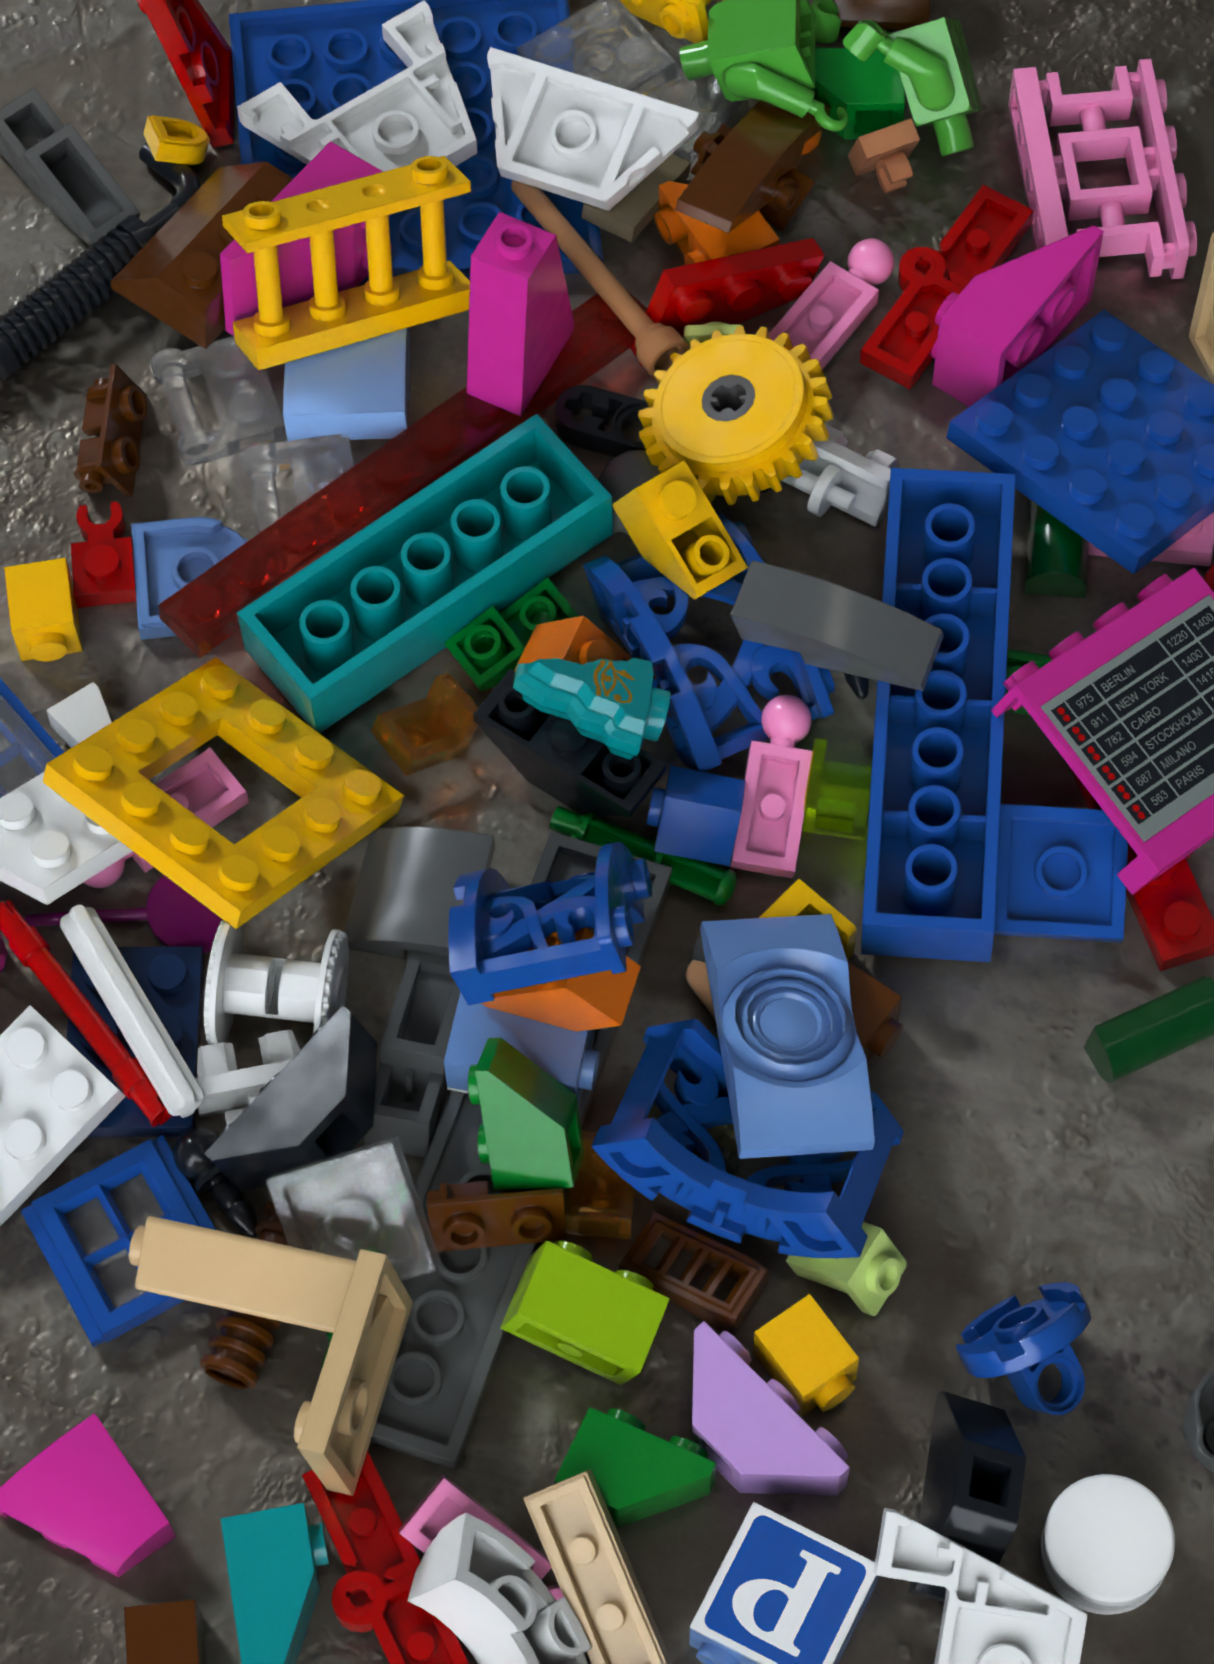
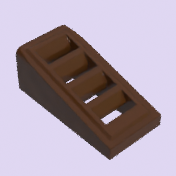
M656 1212L652 1214L619 1264V1270H628L642 1275L652 1282L654 1286L653 1291L670 1298L671 1302L722 1332L727 1331L733 1336L740 1329L768 1285L769 1269ZM660 1237H663L671 1242L656 1268L645 1264L644 1261ZM683 1250L692 1254L693 1257L679 1279L668 1275ZM705 1263L714 1267L715 1270L703 1289L699 1290L691 1285ZM727 1276L736 1280L737 1283L725 1302L714 1296Z

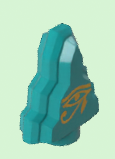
M558 658L538 659L533 663L518 664L513 682V688L522 694L525 702L541 712L570 720L581 735L605 743L612 754L629 760L640 752L643 738L657 742L666 720L671 697L670 691L652 686L654 675L652 661L631 658L629 661H611L600 658L583 665Z

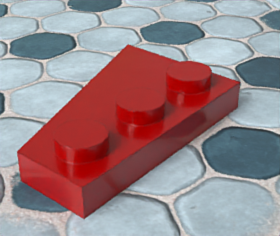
M137 0L141 11L147 14L203 130L209 136L212 148L233 144L234 103L231 47L198 0Z
M809 238L665 269L658 281L646 314L654 323H662L664 326L675 328L682 338L684 337V327L687 325H704L709 322H723L729 325L740 324L799 298L812 283L825 254L815 239ZM635 338L634 341H633V344H632V346H631V351L633 352L634 356H635L636 359H637V356H636L637 349H636V347H635L636 338Z

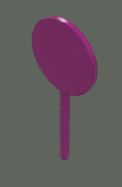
M165 875L151 889L146 907L95 910L102 923L148 920L151 931L166 947H203L204 953L211 952L215 934L223 920ZM69 912L28 914L24 919L30 926L34 927L60 925L61 918Z

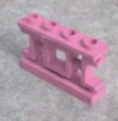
M1151 58L1139 59L1137 72H1128L1127 66H1115L1111 91L1062 95L1058 72L1046 73V79L1039 81L1036 67L1013 69L1008 107L1027 207L1034 210L1031 230L1035 250L1068 236L1062 205L1063 200L1067 221L1100 218L1102 227L1098 228L1103 230L1104 233L1099 257L1145 253L1149 277L1161 276L1163 269H1169L1171 280L1183 279L1188 257L1195 256L1197 252V233L1194 222L1185 221L1183 208L1186 207L1187 203L1186 180L1183 173H1175L1173 161L1176 160L1177 156L1176 132L1173 125L1165 126L1163 114L1167 110L1166 85L1164 79H1155ZM1134 98L1139 126L1106 129L1105 122L1128 120L1130 118ZM1044 106L1046 107L1049 127L1082 124L1083 131L1058 134L1055 156L1052 153ZM1126 159L1131 185L1081 190L1075 162ZM1153 193L1159 222L1125 225L1124 216L1149 213ZM1076 229V233L1084 229Z

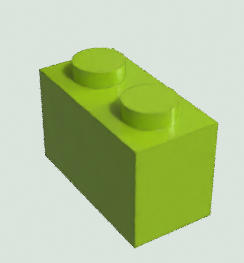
M546 1241L530 1255L500 1329L622 1386L641 1373L670 1298L653 1291L654 1286L652 1282L642 1275L628 1270L613 1272L592 1262V1254L576 1244L566 1241H556L554 1244Z

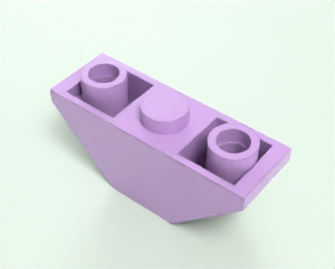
M703 1321L694 1330L692 1441L709 1453L707 1459L716 1462V1470L739 1493L837 1496L847 1487L850 1467L845 1463L848 1459V1454L841 1443L822 1427L814 1431L796 1413L800 1410V1407L792 1394L775 1379H771L766 1383L748 1365L752 1361L744 1346L727 1331H723L718 1335Z

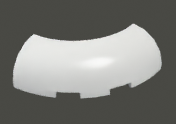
M468 1513L456 1517L440 1530L426 1549L415 1572L408 1602L423 1608L451 1629L463 1642L478 1664H588L584 1653L592 1649L578 1618L566 1598L562 1597L556 1600L541 1579L532 1571L530 1567L535 1563V1560L527 1552L488 1523Z

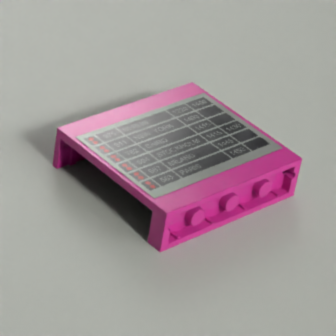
M1192 568L1174 581L1167 574L1158 577L1138 593L1136 597L1140 601L1139 604L1130 610L1123 602L1117 604L1093 623L1092 626L1096 632L1085 639L1079 631L1074 632L1048 653L1052 661L1040 669L1034 661H1030L1003 682V685L1009 692L991 710L997 718L1011 708L1016 711L1023 706L1138 856L1116 875L1131 895L1214 838V592L1195 568Z

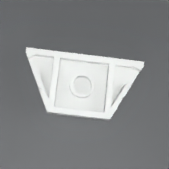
M490 47L487 54L493 98H491L492 115L496 128V160L501 177L610 211L697 132L702 122L699 112L492 47Z

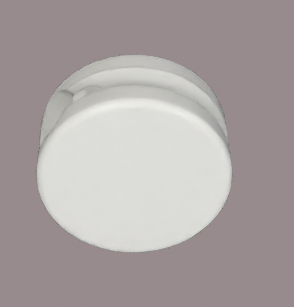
M1113 1474L1089 1476L1067 1487L1051 1506L1040 1538L1042 1566L1054 1589L1072 1605L1087 1612L1102 1615L1128 1612L1148 1601L1161 1586L1171 1566L1175 1552L1173 1524L1167 1509L1160 1499L1141 1483Z

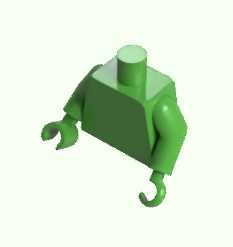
M725 0L715 4L709 10L708 40L680 48V61L686 78L692 81L714 74L727 100L732 102L748 99L765 101L801 118L808 112L814 115L821 127L829 131H840L848 123V114L844 108H837L836 113L839 118L837 121L826 114L824 103L813 99L815 91L812 90L815 88V41L825 44L835 42L842 21L837 16L838 8L833 0H814L812 5L809 0Z
M943 17L894 33L883 30L873 20L865 19L859 21L843 39L844 46L863 62H866L876 49L886 56L884 63L897 69L900 73L916 127L933 125L941 156L945 157L975 148L966 115L978 112L982 108L960 20Z

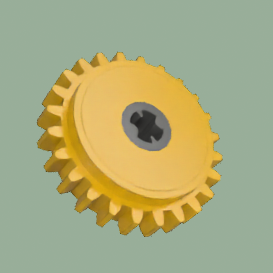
M737 326L734 334L722 335L719 330H716L712 333V339L702 343L696 339L690 341L691 349L683 355L675 352L670 355L673 364L667 371L656 370L654 376L659 385L658 389H646L643 396L649 408L639 410L638 417L644 427L643 430L639 431V435L646 449L645 452L651 464L659 466L660 474L685 460L710 503L715 499L716 495L724 496L729 506L735 504L738 496L749 495L750 499L754 502L759 500L760 491L768 488L773 489L776 493L781 491V481L790 475L799 479L803 475L799 465L804 459L816 461L819 457L813 442L827 441L829 438L824 422L832 420L834 416L829 400L832 399V394L817 358L811 360L807 347L803 343L793 347L789 335L784 332L773 341L767 327H760L755 335L746 334L743 326Z

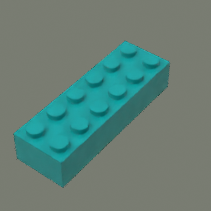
M535 414L238 611L237 617L244 649L305 722L321 733L445 649L444 642L491 606H494L498 612L544 579L551 577L613 535L612 495L548 425Z

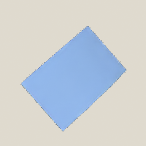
M410 327L285 363L283 419L287 441L408 438Z

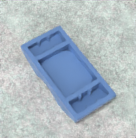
M831 914L702 921L700 932L739 1159L873 1150L875 1135L867 1058L855 1028L851 1007L848 961Z

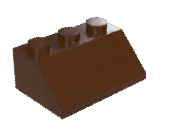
M268 162L219 167L112 279L111 289L196 344L207 349L225 329L220 253L234 238L223 227L222 215L243 210L248 204L253 202H271L293 178Z

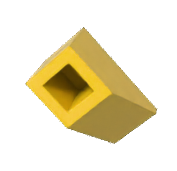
M685 460L633 489L612 504L643 559L694 600L748 568Z

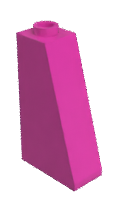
M499 212L471 255L467 394L522 416L573 333L574 319L556 235Z

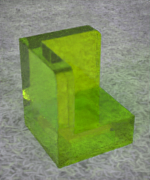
M815 738L804 800L802 831L865 840L870 806L872 768L826 761L827 739Z

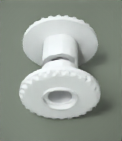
M222 920L213 941L205 985L204 1028L208 1044L226 1043L233 1024L234 1014L314 1023V1034L342 1005L345 1007L349 975V945L346 933L341 930H331L325 944L321 963L242 954L241 926L234 929Z

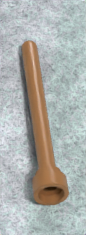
M512 180L511 188L513 193L545 231L556 235L559 248L636 338L637 359L653 378H655L654 373L656 370L667 371L673 363L670 355L674 352L683 355L690 350L687 342L675 328L664 326L662 323H654L541 189Z

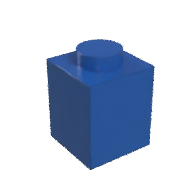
M670 766L666 789L653 787L646 825L658 827L654 852L730 866L742 812L746 781Z

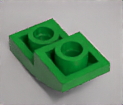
M547 577L500 614L494 606H491L444 642V644L482 692L497 686L510 669L515 670L536 624L579 616Z

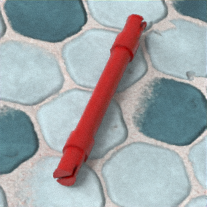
M6 900V903L4 901L0 902V931L9 941V948L25 967H29L111 1071L112 1079L127 1099H132L149 1120L151 1126L157 1127L158 1123L162 1125L168 1121L172 1115L168 1113L137 1058H133L52 955L50 945L39 931L27 923L11 900Z

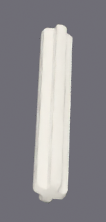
M81 904L72 907L70 912L60 920L62 932L168 1113L172 1116L180 1115L182 1118L192 1115L195 1109L203 1105L205 1101L202 1089L95 909L92 907L85 908Z

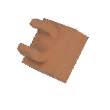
M912 118L858 137L847 155L856 176L876 170L878 182L885 194L905 187L907 185L905 179L913 176L907 158L918 144L920 138Z

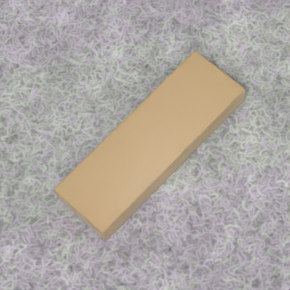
M592 1469L524 1497L523 1500L562 1594L578 1618L592 1649L587 1651L591 1664H673Z

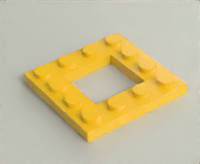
M217 657L48 762L43 777L45 785L234 929L242 926L397 815L404 798L402 793ZM215 736H219L301 797L297 802L236 844L230 842L149 781V779Z

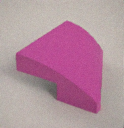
M95 1413L49 1445L0 1487L1 1516L5 1518L10 1516L42 1533L46 1540L61 1548H70L90 1559L92 1564L116 1577L121 1576L176 1538L169 1521Z

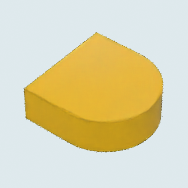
M155 115L147 116L143 135L155 161L196 165L205 160L210 138L201 127L182 119Z

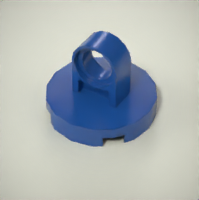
M1070 1282L1049 1283L1039 1286L1038 1288L1043 1299L1033 1301L1024 1306L1020 1305L1016 1295L983 1312L968 1324L961 1332L965 1344L956 1345V1350L967 1372L977 1378L1007 1375L1019 1400L1026 1408L1034 1412L1064 1415L1073 1411L1080 1403L1085 1392V1376L1070 1343L1085 1330L1091 1320V1312L1079 1286ZM1054 1364L1061 1374V1389L1053 1400L1047 1402L1040 1395L1038 1378L1041 1371L1047 1365Z

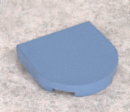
M190 517L131 524L138 630L141 640L200 634L219 630L238 619L237 612L253 602L259 586V569L254 549L246 538L244 539L234 530L223 526L222 521L209 517Z

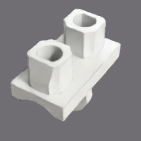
M825 424L829 433L828 440L813 442L819 455L817 460L804 459L799 465L803 475L799 479L789 475L782 481L809 494L807 510L818 517L824 515L832 505L876 527L884 517L889 499L891 468L897 467V459L879 449L868 452L864 457L846 448L848 441L842 431Z
M288 1029L272 1032L258 1038L263 1065L239 1070L232 1043L221 1042L199 1047L197 1060L198 1078L195 1079L205 1096L203 1105L198 1108L200 1118L225 1113L227 1125L234 1122L265 1089L269 1080L281 1072L300 1051L293 1031Z

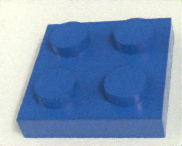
M1000 804L994 935L1122 943L1124 939L1126 887L1116 874L1127 866L1128 842L1103 810Z

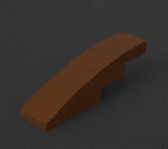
M759 101L733 127L705 161L679 197L675 210L727 233L731 232L772 200L778 179L799 163L805 142L821 131L823 127L817 123L814 115L808 112L801 118L765 101ZM824 103V110L829 116L832 106Z

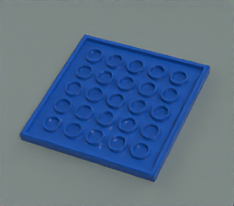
M363 0L229 14L236 109L237 106L281 82L310 118L317 120L407 69L408 67L383 39L382 24L424 0ZM425 0L432 12L440 43H443L449 69L454 82L457 83L477 140L478 153L456 166L471 181V192L444 199L447 261H451L469 281L471 255L499 212L543 229L513 193L511 188L512 180L501 177L497 168L495 149L496 128L492 115L491 98H493L491 72L487 60L488 51L492 47L578 74L568 0ZM237 110L241 165L268 162L294 179L307 164L244 127L239 121ZM542 190L604 263L599 227L581 218L583 203ZM420 206L393 213L389 216L393 277L418 270L423 265ZM559 248L564 274L580 273ZM369 275L358 286L364 285L369 280Z

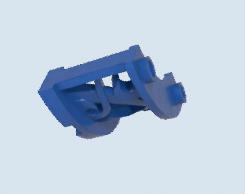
M716 510V514L748 568L700 597L719 600L734 606L751 561L764 562L755 550L745 525L741 521L731 522L725 515ZM641 554L618 563L604 555L583 564L601 620L615 632L633 658L641 655L643 660L652 661L653 670L657 678L653 679L652 686L671 692L665 724L678 758L695 771L705 772L721 765L722 759L749 748L752 740L763 742L769 739L762 728V711L756 705L748 688L752 682L754 688L762 697L772 700L779 696V689L770 680V676L775 672H782L792 680L798 698L802 699L809 707L812 720L819 717L823 719L834 714L829 694L834 693L835 686L829 669L805 664L800 652L743 640L739 653L731 667L719 653L706 646L698 644L672 646L669 640L679 632L686 621L689 595L643 559ZM673 595L675 608L672 612L665 615L652 612L651 609L657 606L667 609V596ZM695 666L704 667L711 671L720 680L721 684L717 687L716 681L709 671L705 682L701 684L693 683L687 677V672ZM738 706L749 723L713 738L712 733L722 725Z
M615 842L605 844L600 848L595 872L573 876L564 881H544L511 888L502 874L493 868L461 874L457 878L453 890L456 900L462 899L463 905L450 907L448 947L450 974L467 1004L473 1005L494 1001V993L608 970H611L612 974L626 972L625 947L635 944L633 924L645 922L643 899L653 895L652 882L646 860H635L623 843ZM585 927L594 928L593 938L576 941L574 934L579 929ZM557 931V936L562 944L548 947L545 938Z
M697 1019L648 1027L643 1037L646 1047L612 1123L599 1127L591 1145L605 1163L623 1180L651 1201L657 1196L658 1192L673 1202L690 1210L687 1222L723 1238L741 1243L744 1233L763 1239L780 1242L778 1253L792 1256L835 1259L860 1257L868 1237L861 1226L892 1145H899L904 1134V1130L875 1092L870 1091L875 1135L873 1150L857 1151L854 1159L842 1162L834 1161L840 1159L846 1152L787 1156L790 1164L762 1169L751 1175L747 1180H744L726 1172L721 1150L713 1137L706 1131V1129L733 1124L719 1040ZM669 1068L677 1074L674 1083L677 1099L664 1083ZM655 1102L663 1115L657 1119L654 1117L647 1118ZM694 1148L702 1156L703 1160L693 1154ZM845 1181L841 1194L838 1197L832 1191L831 1183ZM785 1185L784 1190L771 1188L774 1186Z

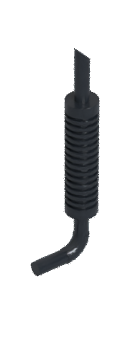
M145 143L141 147L139 159L173 184L177 190L176 195L169 204L146 222H143L134 215L126 217L116 225L115 229L108 231L106 236L99 238L97 243L91 244L88 249L80 253V256L73 258L71 263L64 265L62 270L55 272L53 277L46 279L44 284L37 286L35 291L28 293L26 298H22L18 301L17 305L11 306L8 312L0 315L1 379H8L20 369V365H26L30 360L29 358H35L39 351L45 350L48 344L51 345L56 341L57 337L63 336L66 330L72 329L75 323L81 322L84 318L83 316L87 317L92 313V309L96 310L100 307L101 302L105 303L109 300L110 296H114L117 293L111 289L112 279L201 187L199 177L189 166L155 161L148 144Z

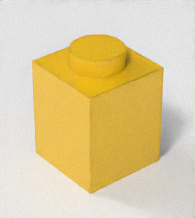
M66 558L4 567L11 632L21 661L33 659L43 662L55 661L66 654L83 652L78 610L73 593V580Z
M810 1294L754 1332L753 1354L771 1378L781 1383L792 1394L800 1407V1410L797 1412L801 1417L817 1406L822 1412L832 1409L846 1399L854 1390L855 1386L852 1382L857 1377L859 1357Z

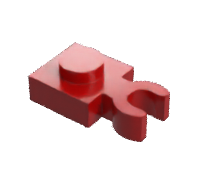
M118 501L111 502V517L103 524L91 522L87 505H80L77 509V523L81 536L86 541L70 543L73 593L77 608L137 602L132 537L121 538L125 532L126 523Z

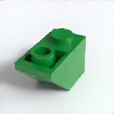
M815 46V88L812 89L815 91L813 99L832 106L829 117L834 120H839L836 113L838 107L844 108L848 114L846 127L840 131H834L844 140L857 139L860 136L903 121L905 94L900 73L897 69L884 63L886 56L881 51L876 49L867 61L863 62L847 48Z
M488 1038L478 1064H472L469 1068L468 1092L471 1104L480 1105L483 1123L480 1124L478 1130V1154L482 1164H490L494 1190L573 1188L585 1154L576 1094L504 1039Z
M589 1407L557 1473L554 1484L592 1469L615 1527L620 1528L710 1495L716 1483V1462L707 1459L709 1453L691 1440L672 1436L668 1442L646 1432V1425L640 1419L625 1411L610 1408L607 1414Z

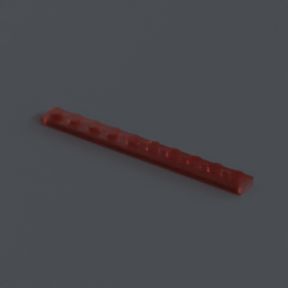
M628 291V293L633 297V299L646 313L647 307L643 305L636 297H634ZM598 293L572 311L574 331L522 416L467 394V386L160 603L158 605L160 620L201 658L240 630L237 617L238 611L535 414L538 415L556 402L563 391L569 387L580 385L630 349L635 337Z

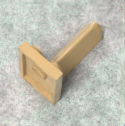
M148 1216L146 1224L139 1225L136 1228L129 1247L130 1264L138 1266L135 1289L333 1333L312 1402L305 1401L298 1412L294 1428V1439L298 1443L297 1449L327 1490L353 1496L413 1305L411 1297L388 1256L360 1249L357 1260H351Z

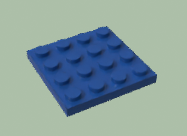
M1105 309L957 415L949 423L946 436L949 441L993 473L1016 474L1015 489L1132 574L1138 572L1214 512V385Z

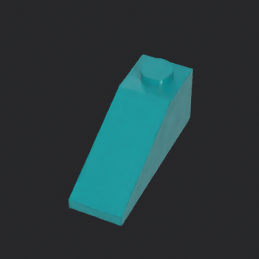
M304 1503L220 1518L241 1664H296L321 1589L317 1566L330 1564L323 1522L310 1524Z

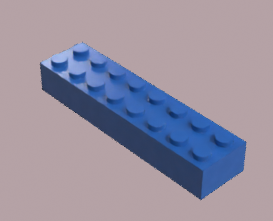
M891 468L882 602L941 629L944 637L923 691L877 681L862 917L861 954L991 962L995 928L1004 713L996 718L991 710L1005 696L1006 691L1003 682L1006 680L1016 474Z

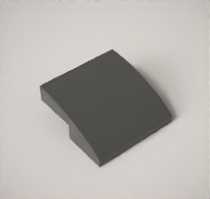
M387 827L374 830L370 835L344 931L348 937L349 949L405 959L407 950L449 957L450 907L463 905L462 899L456 900L453 890L454 884L461 874L490 868L495 849L494 836L429 827Z

